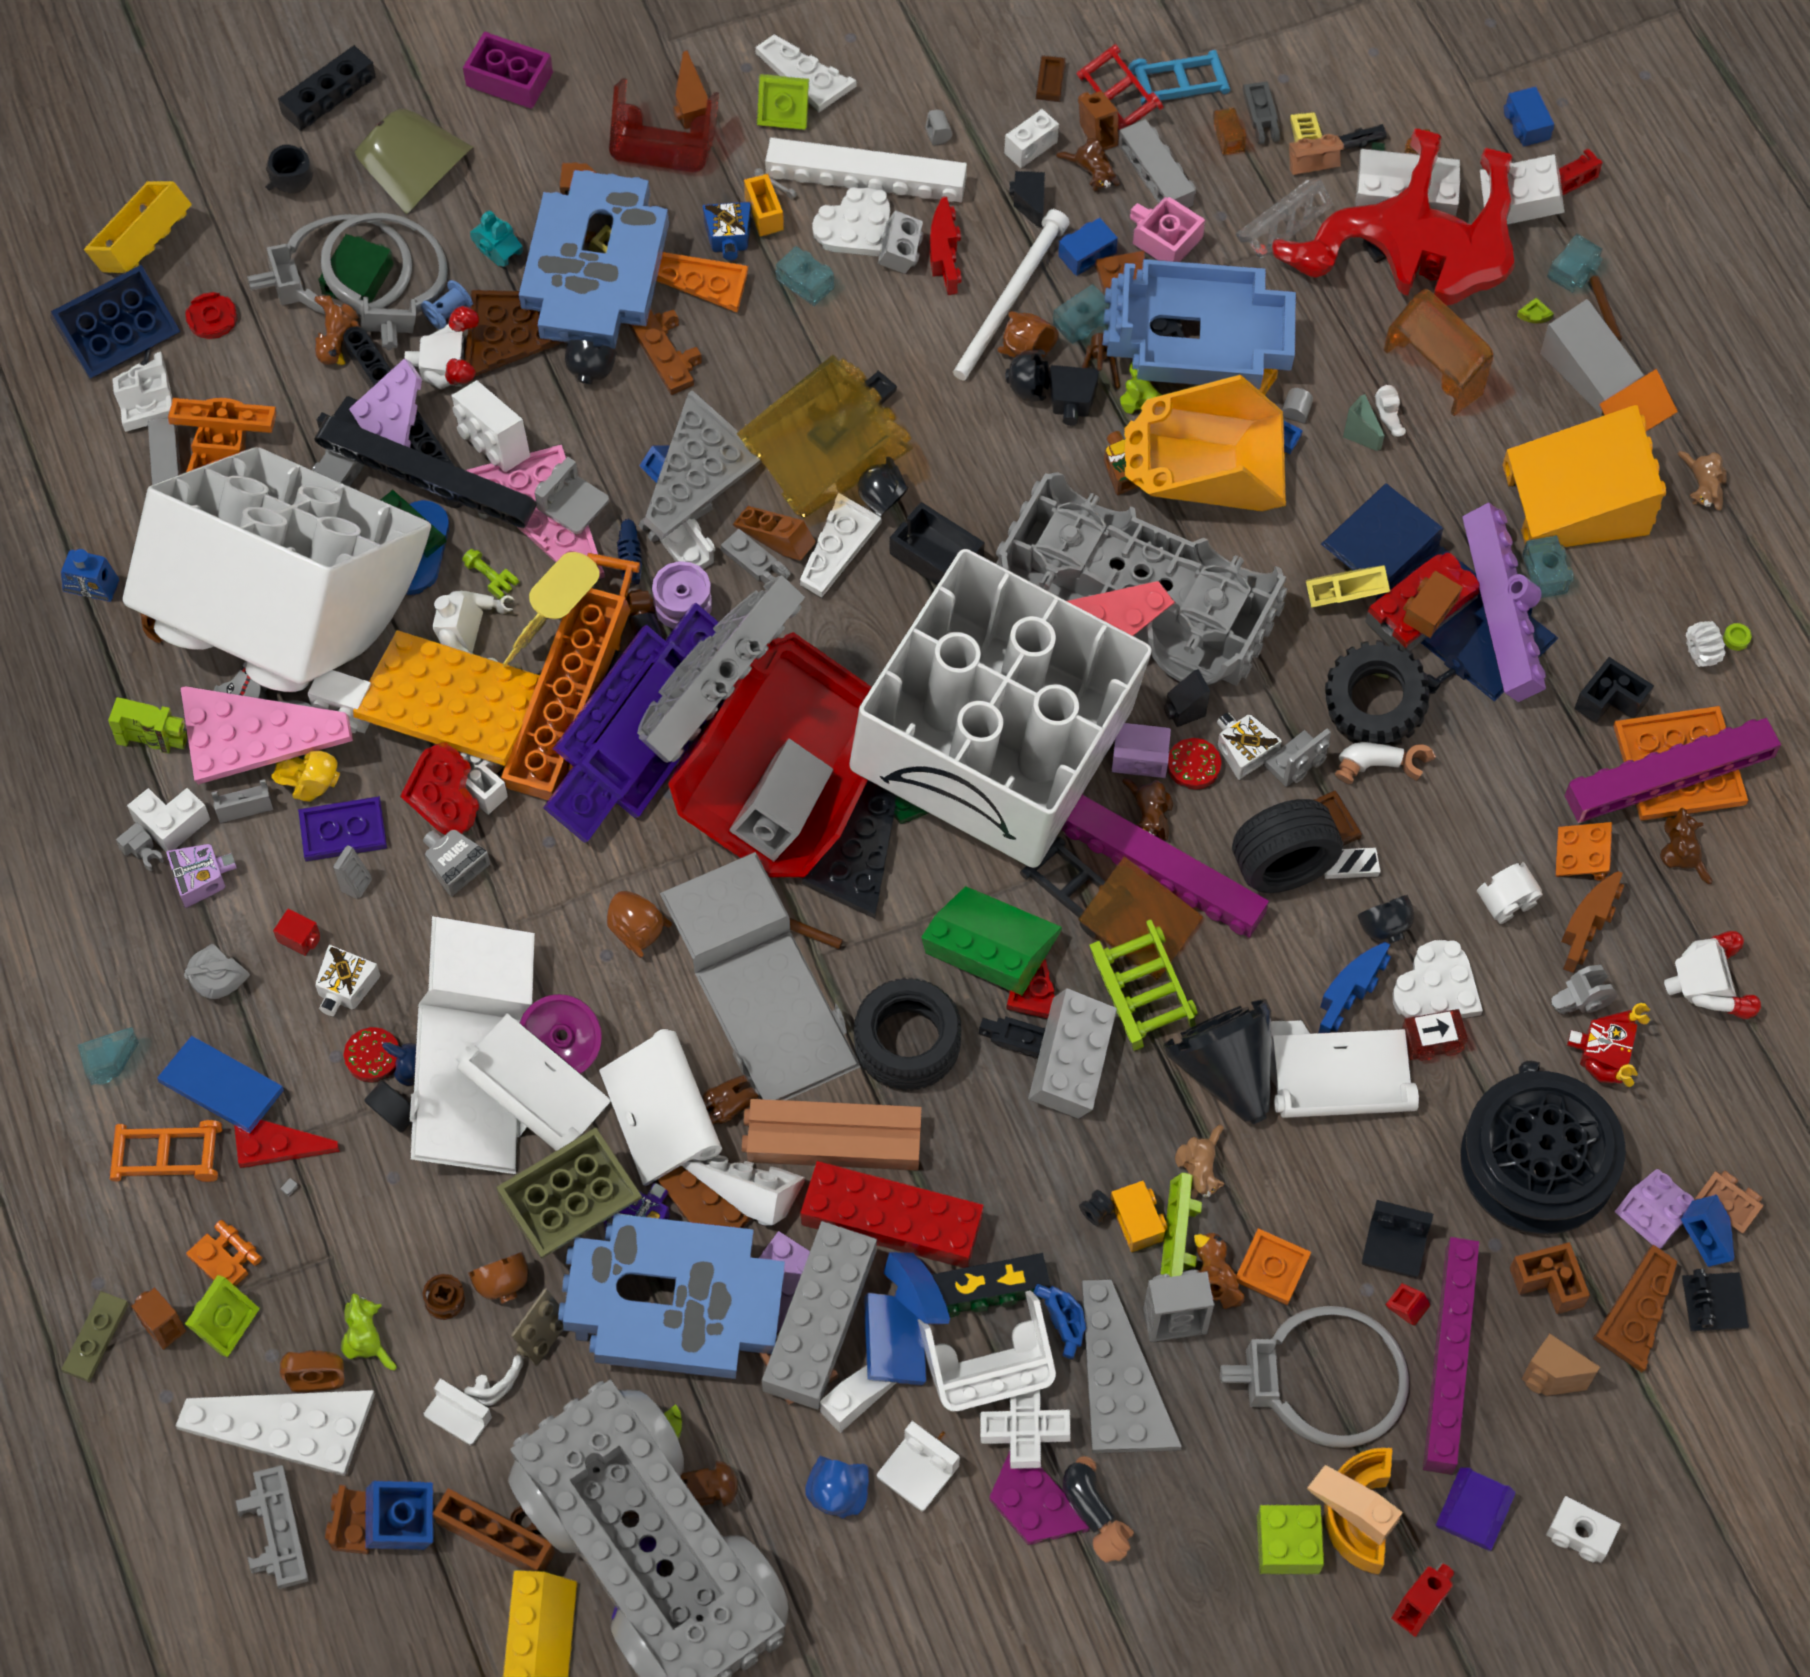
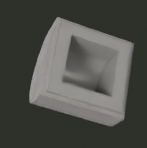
M942 110L929 111L925 128L933 146L946 143L951 139L953 133L945 113Z
M1301 388L1290 389L1282 409L1283 417L1305 423L1312 406L1313 396Z

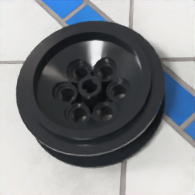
M1529 1071L1499 1081L1480 1098L1473 1109L1463 1134L1460 1163L1469 1191L1478 1204L1493 1218L1506 1226L1526 1233L1559 1234L1586 1224L1607 1204L1624 1168L1626 1155L1625 1139L1615 1112L1606 1100L1590 1086L1561 1073ZM1543 1118H1550L1555 1124L1549 1125L1544 1122ZM1522 1125L1528 1129V1132H1521L1516 1126ZM1565 1137H1574L1578 1143H1570ZM1511 1152H1520L1524 1158H1515ZM1567 1162L1573 1166V1169H1565L1561 1163ZM1534 1170L1543 1171L1547 1177L1537 1176Z

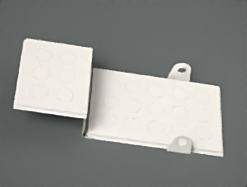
M432 916L429 991L420 1001L418 1007L414 1093L411 1095L410 1122H413L412 1160L516 1174L517 1137L522 1135L527 1126L457 1068L460 1062L456 1058L466 1047L470 1049L474 1046L477 1047L507 1013L520 1023L523 1014L532 1005L535 933Z

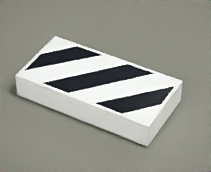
M1376 848L1342 849L1337 863L1324 874L1325 879L1379 876L1380 867Z

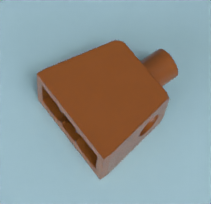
M1099 91L1093 94L1089 92L1082 93L1078 98L1079 119L1088 139H1098L1104 150L1118 146V110L1103 92Z

